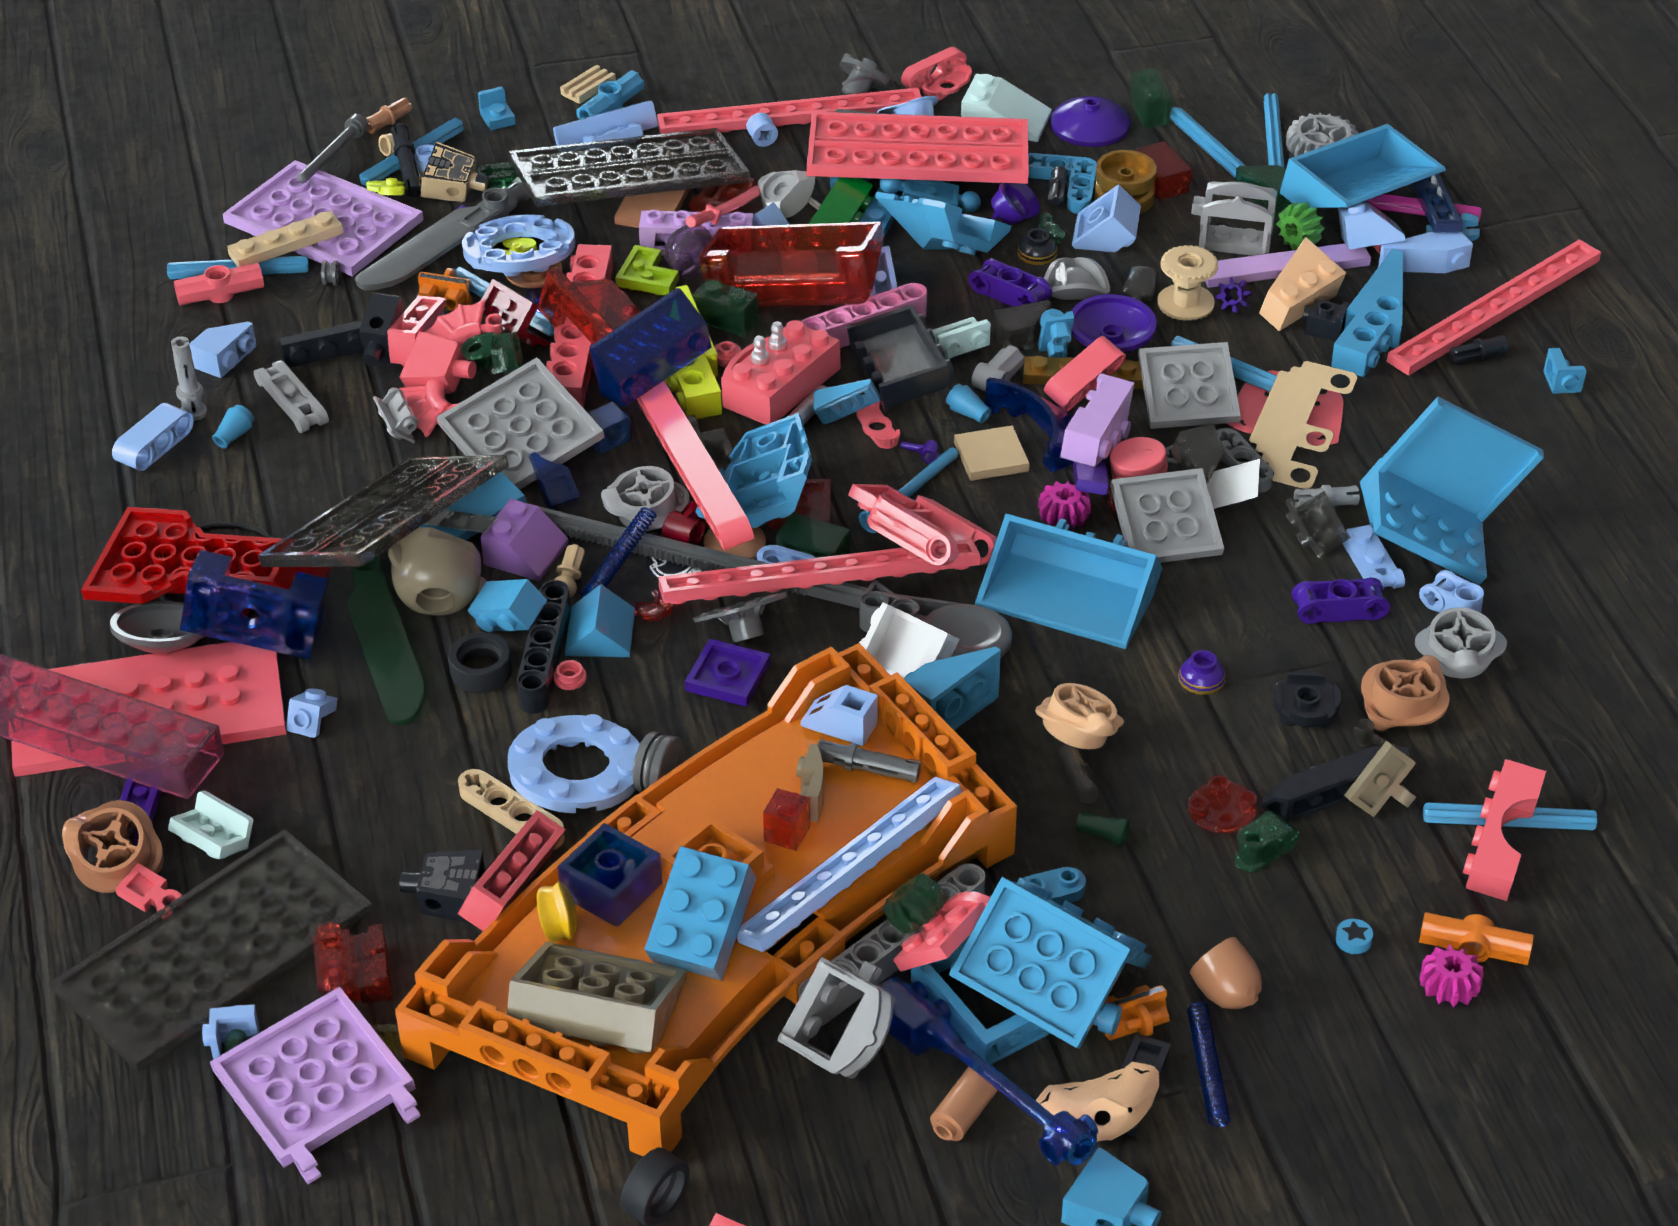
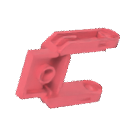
M852 485L848 496L857 500V505L860 508L870 512L867 519L870 528L933 565H949L956 560L959 554L956 541L972 539L976 547L981 540L986 541L988 553L983 558L980 556V565L989 563L997 538L938 502L920 495L917 496L916 500H913L888 485ZM945 542L947 552L943 558H940L936 554V544Z

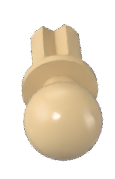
M576 544L567 546L562 564L557 566L556 569L560 576L554 579L563 581L568 585L569 598L576 593L577 585L575 580L581 577L579 569L585 553L584 549Z

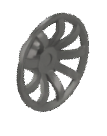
M787 592L757 597L754 600L742 601L732 606L714 609L694 617L693 620L694 622L718 618L725 625H729L733 642L747 640L764 634L759 615H762L765 605L783 599L788 595Z

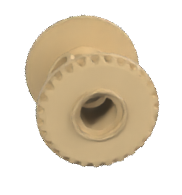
M1193 245L1169 249L1162 256L1161 269L1168 277L1172 278L1174 285L1164 288L1159 293L1158 306L1160 310L1172 319L1183 321H1197V319L1207 317L1212 312L1215 301L1213 295L1207 289L1201 287V282L1212 278L1217 273L1218 261L1216 256L1203 247L1200 248Z

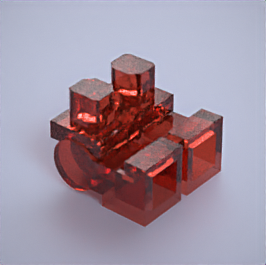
M336 922L317 927L318 934L313 935L316 982L318 991H322L323 996L341 987L351 1001L361 1000L362 1004L393 1000L388 946L382 923L368 926L367 933L351 936L349 929L341 930L339 923Z

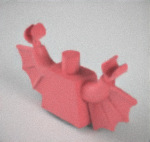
M484 300L468 306L459 304L453 312L438 316L435 324L427 331H419L403 367L400 379L405 388L399 389L403 391L408 401L407 405L411 407L418 420L417 429H420L425 437H429L437 425L436 417L457 405L448 402L445 399V394H451L456 390L460 378L472 379L476 374V364L474 361H467L463 351L470 341L483 336L484 333L491 337H498L502 333L501 316L497 313L488 315L485 320L486 324L481 325L485 307Z

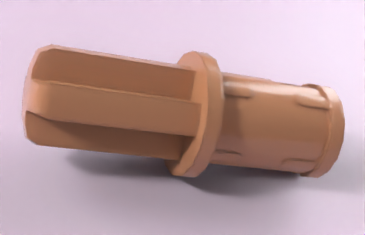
M402 98L389 106L383 105L380 111L366 117L367 122H369L367 131L370 134H374L388 124L394 125L398 118L411 111L412 104L407 98Z

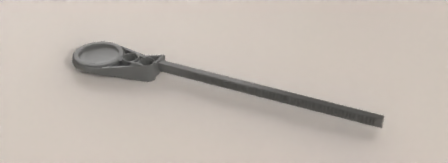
M539 507L570 538L575 537V540L579 538L581 541H591V544L595 542L597 545H607V548L611 546L613 549H623V552L627 550L629 553H639V556L643 554L645 557H655V560L659 558L661 561L675 562L677 565L682 564V567L687 565L688 568L691 566L693 569L699 568V570L711 571L769 564ZM873 580L868 588L844 582L840 585H814L808 589L798 587L782 589L786 590V592H795L797 595H808L860 608L859 627L867 633L871 627L873 613L884 602L959 638L960 640L951 657L997 647L1001 650V659L1011 647L1013 632L1008 621L996 611L983 606L895 594L876 580Z

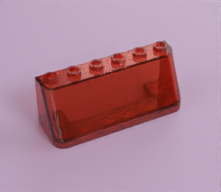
M882 222L720 227L699 255L707 298L714 306L721 308L851 305L865 303L873 291L884 240Z

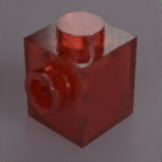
M777 788L763 811L764 841L797 851L810 829V798Z

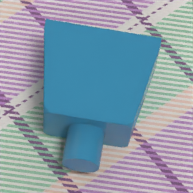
M1098 1147L1063 1198L1061 1222L1069 1226H1132L1133 1224L1136 1226H1157L1161 1218V1211L1146 1204L1149 1187L1147 1179L1104 1149Z

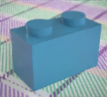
M528 579L486 581L467 611L475 618L476 624L487 632L529 630L547 602V599Z

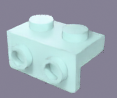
M974 317L932 330L936 345L940 344L942 346L945 360L990 345L991 324L987 319L977 322Z
M204 790L198 792L194 810L170 818L168 830L180 836L184 842L202 849L210 857L223 859L248 849L253 818Z

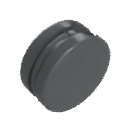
M651 731L643 738L633 764L632 779L636 791L641 793L684 762V746L679 737Z

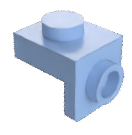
M307 689L306 692L291 698L289 701L286 730L312 738L317 737L320 732L321 718L336 711L338 698L327 696L326 692L321 689Z
M255 1004L210 1008L209 1024H203L202 1034L204 1046L211 1047L213 1059L221 1056L222 1043L246 1041L259 1034L260 1027Z

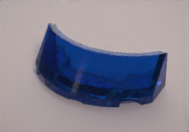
M987 378L985 405L991 408V413H999L1000 408L1009 409V414L1013 417L1027 413L1052 437V440L1047 441L1048 452L1043 454L1044 466L1050 472H1054L1073 464L1072 460L1061 458L1065 429L1072 417L1058 405L1023 386L1002 379Z

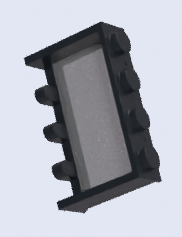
M913 305L846 326L852 354L866 379H871L880 394V405L885 414L892 405L907 402L943 390L946 387L950 390L953 389L950 377L954 376V369L949 359L945 360L942 346L940 344L936 345L932 329L927 330L923 314L918 315Z

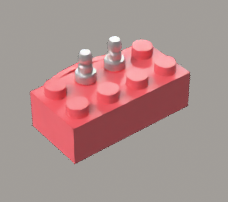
M798 320L788 322L784 328L781 322H774L771 327V336L766 338L756 336L751 345L741 350L728 363L721 378L723 407L765 425L780 420L818 386L822 385L841 369L839 339L829 336L824 330H814L806 327L803 322Z

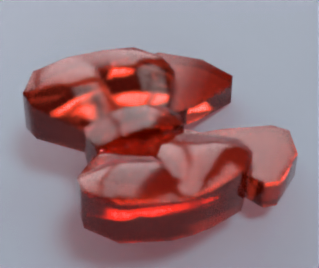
M660 589L652 592V596L655 599L654 603L638 602L634 606L635 616L640 615L646 621L656 622L670 615L672 607L682 604L664 603Z

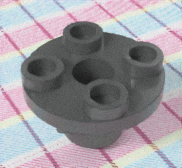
M845 53L839 63L841 69L849 75L847 80L841 84L843 85L842 92L844 95L868 93L871 87L884 90L891 79L887 74L876 69L877 64L868 58H863L860 61L856 57Z

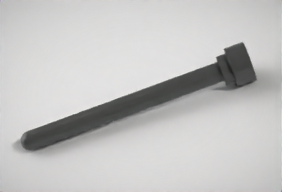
M353 114L349 117L344 125L345 130L298 174V182L306 183L351 138L361 137L369 127L366 118L360 114Z

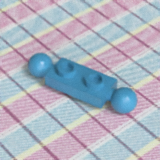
M880 179V188L884 193L895 194L901 191L902 197L910 196L913 197L912 199L917 200L925 198L954 206L960 205L965 212H976L981 206V198L977 193L968 191L964 194H959L958 185L935 180L904 179L903 181L901 179Z

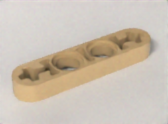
M470 769L459 776L458 786L461 798L516 834L527 821H518L515 817L523 813L533 815L536 810L564 828L559 818L528 801L521 794L480 769ZM495 798L507 799V802L502 805L490 803ZM564 833L560 838L559 842L557 843L555 849L559 848L564 843Z

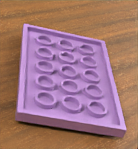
M296 160L223 213L224 223L258 236L266 231L275 230L290 225L292 222L301 221L316 216L318 213L331 210L341 222L344 234L293 252L321 264L323 260H327L330 264L337 260L340 271L350 276L358 273L423 221L422 211L321 170H318L306 183H300L297 180V176L307 165Z

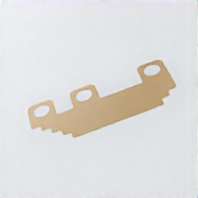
M1309 361L1303 362L1302 367L1293 366L1290 372L1279 371L1249 439L1250 442L1257 444L1255 450L1263 453L1262 459L1272 468L1274 472L1273 481L1302 489H1309L1313 486L1318 474L1317 468L1292 461L1291 458L1296 446L1318 452H1324L1329 448L1333 432L1306 423L1321 388L1349 394L1352 392L1357 380L1355 373ZM1342 374L1350 379V384L1345 388H1337L1331 384L1330 380L1334 375ZM1311 432H1321L1325 435L1326 441L1322 445L1313 446L1307 442L1306 436ZM1303 468L1309 471L1310 479L1299 483L1292 480L1290 474L1294 469Z

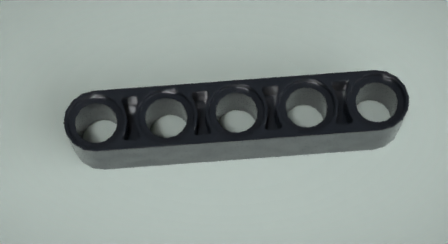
M559 580L548 581L540 588L539 592L547 599V602L530 627L517 676L519 706L524 712L530 714L543 712L549 705L554 685L553 675L559 665L571 610L569 587L565 582Z

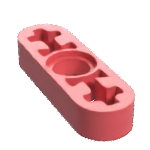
M949 47L907 67L901 76V83L906 88H919L920 91L923 89L922 85L924 83L930 86L937 79L952 72V65L966 64V54L956 47ZM937 64L935 71L931 74L933 67Z

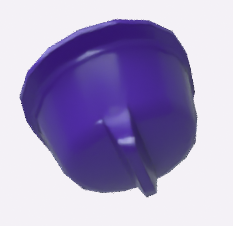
M1001 183L999 190L991 199V204L995 211L991 218L993 220L1000 218L1011 226L1037 215L1040 211L1038 198L1026 184Z

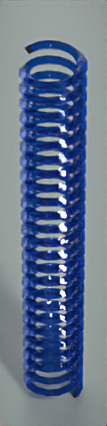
M647 507L640 508V511L632 519V522L616 542L614 548L611 549L606 559L603 560L598 570L595 571V574L592 576L593 578H590L585 589L579 594L580 600L582 595L585 597L595 589V585H600L597 581L607 588V585L613 580L612 577H615V574L620 570V566H623V562H626L628 555H631V551L639 543L638 540H641V537L647 532L646 529H649V526L654 522V518H657L656 513L652 509ZM643 510H648V511H650L651 513H653L654 516H652V515H651L650 513H648L647 511H643Z
M1199 1001L1191 1004L1187 1009L1190 1031L1192 1032L1191 1035L1208 1122L1213 1126L1223 1127L1229 1124L1231 1118L1208 1005L1205 1002ZM1199 1004L1204 1005V1006L1194 1007V1008L1191 1010V1008H1192L1193 1006H1195V1005H1199ZM1197 1009H1203V1010H1201V1011H1197V1012H1194V1013L1192 1014V1012L1195 1011V1010H1197ZM1227 1120V1122L1222 1123V1124H1216V1123L1213 1122V1121H1215V1122H1222V1121Z

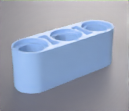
M169 403L160 404L117 439L112 449L114 460L138 471L146 470L190 433L194 417L191 413Z

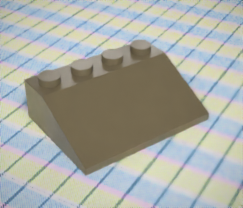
M545 942L510 980L507 1015L519 1020H523V1018L528 1019L531 1025L554 1032V1034L556 1031L564 1035V1038L578 1037L588 1039L591 1043L599 1046L611 1044L622 1046L633 1053L652 1052L662 1039L686 979L687 970Z

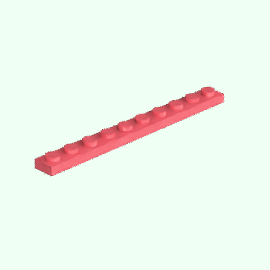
M908 88L657 114L661 138H676L693 134L703 135L713 132L727 133L732 130L747 129L746 124L749 118L756 113L768 114L776 127L791 124L804 125L811 122L812 112H836L837 109L877 113L882 108L920 98L921 94L919 88Z
M1580 239L1391 350L1388 352L1387 362L1406 375H1411L1449 352L1451 348L1461 345L1600 261L1601 252Z
M969 539L956 541L959 554L956 560L949 565H933L903 547L659 577V589L664 603L683 604L689 600H715L722 596H747L750 593L763 591L775 593L782 589L796 587L808 589L820 584L840 585L845 581H872L878 577H904L907 574L919 572L930 574L952 568L964 570L970 566L980 565V553L973 540ZM945 542L936 544V554L940 558H943L947 552Z

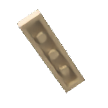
M330 210L301 221L292 222L290 225L275 230L266 231L264 234L240 240L235 244L227 246L228 254L237 267L261 263L344 234L343 226Z

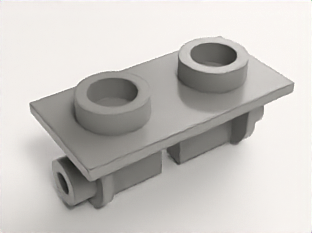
M394 387L388 390L387 395L383 399L374 396L373 399L379 409L378 413L384 419L389 434L398 440L403 438L414 443L415 440L411 433L416 430L418 420L411 407L407 405L408 401L403 391Z

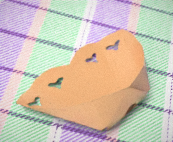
M1131 1062L1123 1069L1113 1071L1093 1080L1048 1085L1036 1099L1032 1109L1042 1123L1054 1133L1066 1139L1079 1143H1094L1103 1140L1112 1141L1136 1126L1151 1108L1159 1088V1071L1151 1065ZM1134 1069H1139V1070H1141V1071L1147 1070V1071H1149V1072H1145V1073H1143V1074H1140L1138 1071H1136V1070H1134ZM1120 1075L1118 1079H1109ZM1077 1087V1088H1074V1089H1072V1090L1064 1089V1088ZM1050 1093L1049 1100L1041 1103L1043 1100L1046 1099L1047 1095ZM1129 1107L1133 1109L1131 1113L1128 1111ZM1098 1111H1107L1110 1114L1109 1123L1106 1125L1096 1124L1094 1121L1095 1114ZM1073 1124H1078V1128H1074Z

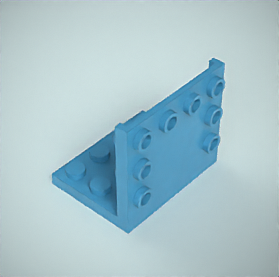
M1437 397L1371 470L1374 534L1480 585L1487 578L1482 522L1544 458L1543 449Z
M1001 877L949 975L1075 1048L1080 1049L1125 964L1128 963L1146 969L1152 958L1151 955L1144 952L1147 945L1129 935L1116 931L1115 927L1097 917L1093 923L1081 917L1084 912L1083 909L1066 900L1062 906L1052 901L1050 898L1053 893L1036 883L1021 877L1017 883Z

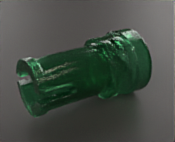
M1081 810L1076 822L1077 832L1102 837L1105 841H1111L1121 847L1125 844L1130 829V820L1116 819L1113 816L1107 818L1086 812L1085 810Z

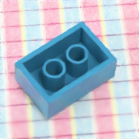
M680 846L644 948L651 960L655 963L685 969L691 973L722 981L756 881V876L750 865Z

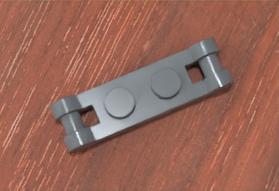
M282 360L272 363L270 368L264 369L262 367L254 370L257 384L260 387L263 386L294 422L299 433L310 430V426L315 424L321 426L329 422L324 407Z

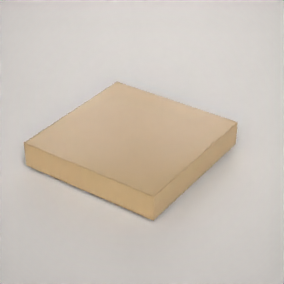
M1013 425L954 435V444L970 481L1029 471V461Z

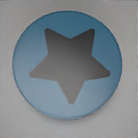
M1347 919L1338 925L1336 943L1341 950L1350 954H1361L1371 947L1373 930L1369 924L1359 919Z

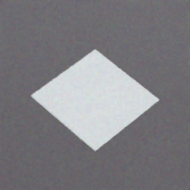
M1260 459L1205 474L1213 509L1258 497Z

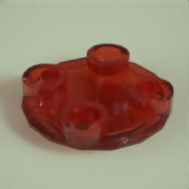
M1223 775L1211 777L1209 783L1196 789L1188 800V812L1192 820L1201 828L1214 833L1239 831L1249 825L1256 815V794L1248 791L1242 785L1229 782L1228 778Z

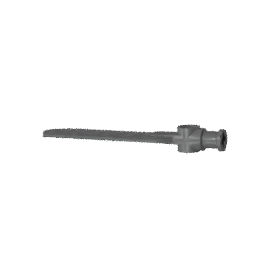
M519 176L508 187L485 190L482 194V202L476 206L456 209L359 273L355 277L356 285L365 291L379 290L392 287L407 280L462 243L464 236L468 232L475 233L479 229L480 224L510 216V212L516 209L519 202L528 200L533 196L532 186L527 179Z

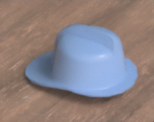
M924 96L903 104L882 108L877 113L934 116L933 106L939 100L935 96Z

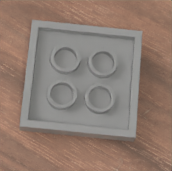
M1228 342L1139 349L1138 356L1150 429L1240 422L1241 414Z
M1203 468L1112 479L1110 487L1123 538L1126 540V547L1157 555L1160 563L1223 554L1224 545Z

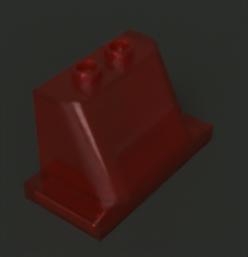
M558 267L548 271L538 303V310L555 328L564 324L566 316L598 350L592 369L610 389L620 383L627 364L654 351L658 339L655 327L648 320L645 313L640 311L629 299L628 295L621 291L612 280L604 278L571 282Z

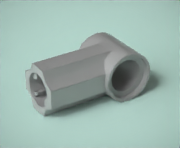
M1012 345L1002 348L988 364L980 362L976 366L971 379L972 386L1001 397L1008 388L1010 378L1024 365V356L1017 347Z

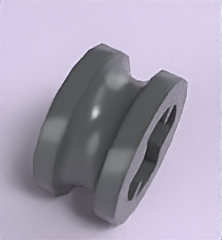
M327 260L322 261L321 280L323 286H328L329 283H333L334 286L339 285L340 266L337 260H334L331 264Z

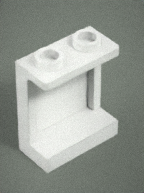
M883 602L880 608L873 613L871 627L866 637L859 643L890 675L898 672L905 678L908 673L914 672L925 663L950 658L960 639Z

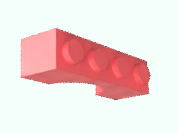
M1505 759L1501 772L1494 770L1489 790L1494 791L1495 794L1493 799L1486 797L1480 815L1481 818L1486 819L1484 827L1477 825L1471 844L1478 847L1476 855L1468 853L1463 873L1469 875L1466 889L1507 901L1521 854L1507 843L1501 828L1506 823L1515 819L1532 818L1546 771Z

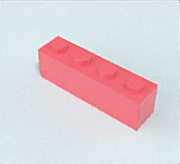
M536 810L473 886L458 915L484 931L519 896L550 857L566 829Z

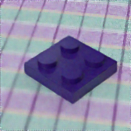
M709 639L685 680V691L747 707L771 664L770 654Z

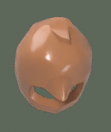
M1230 937L1213 947L1192 966L1189 972L1204 995L1221 1008L1242 1009L1254 1005L1258 1001V995L1262 990L1260 970L1255 960L1236 937Z

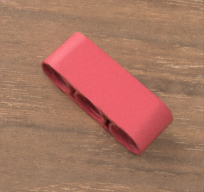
M1100 336L1047 382L1043 391L1064 411H1069L1082 401L1090 390L1097 388V378L1100 373L1111 376L1123 364L1126 355L1105 336Z

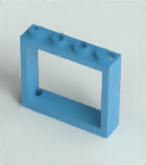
M968 936L947 959L912 968L911 982L980 1062L990 1066L1050 1033L1018 1014L986 1030L942 979L939 973L950 968L951 964L957 960L969 938Z

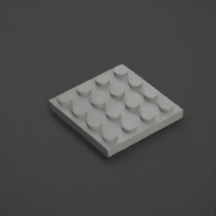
M537 357L436 417L438 425L478 471L493 463L519 490L605 438L602 428Z

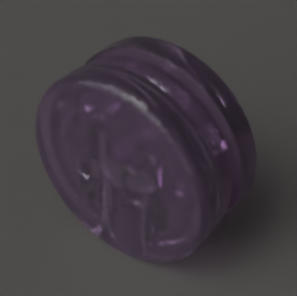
M687 225L680 227L669 237L664 248L666 262L671 268L678 270L679 276L684 279H693L708 273L715 266L720 255L718 241L702 225L692 228Z

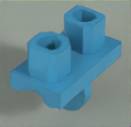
M1049 309L1043 312L1040 319L1042 327L1038 342L1040 352L1047 351L1048 356L1054 358L1067 357V348L1071 341L1074 323L1073 311L1064 314L1060 310Z

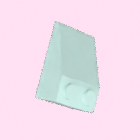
M976 74L961 102V117L1028 119V141L1034 142L1039 141L1052 113V109L1003 78L994 77L990 74Z

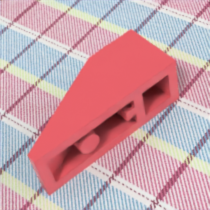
M418 296L388 329L390 363L401 364L404 367L419 331H427L435 324L437 317L442 316L446 305V298Z

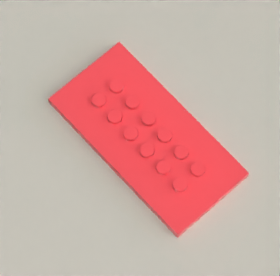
M812 112L806 176L1028 184V119Z
M274 635L185 648L170 653H152L10 675L12 769L15 777L287 734Z

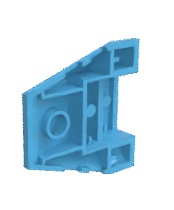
M876 192L875 198L925 250L959 249L958 252L975 256L976 251L988 253L1011 230V225L992 219L962 214V208L945 202L925 198L917 200L912 199L913 197L910 196L899 197L896 194Z
M799 413L746 432L729 455L731 460L729 466L725 471L723 468L719 469L753 528L760 527L767 521L778 517H788L795 512L812 462L802 417ZM697 506V509L695 511L696 514L698 515V517L704 518L699 507Z

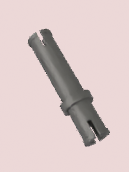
M820 739L817 744L823 762L843 766L847 771H853V769L864 770L917 783L922 764L919 760L858 748V745L850 743L848 746Z

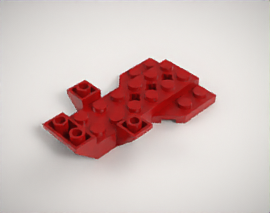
M127 507L85 581L81 593L84 600L145 604L166 593L211 596L209 610L210 628L240 630L251 609L248 599L278 601L282 611L311 613L332 569L328 563L294 539L204 533L200 527L193 523L187 511Z

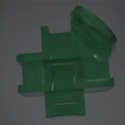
M489 332L468 339L461 348L462 355L468 360L491 356L494 369H491L492 374L504 373L506 376L525 365L517 332L501 334ZM482 343L481 348L476 352H468L473 344Z

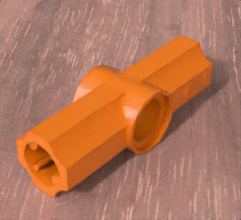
M1425 912L1419 943L1447 948L1450 944L1457 951L1465 947L1467 956L1477 955L1478 963L1484 962L1490 957L1528 965L1534 935L1494 927L1492 920L1483 915H1468L1461 920Z

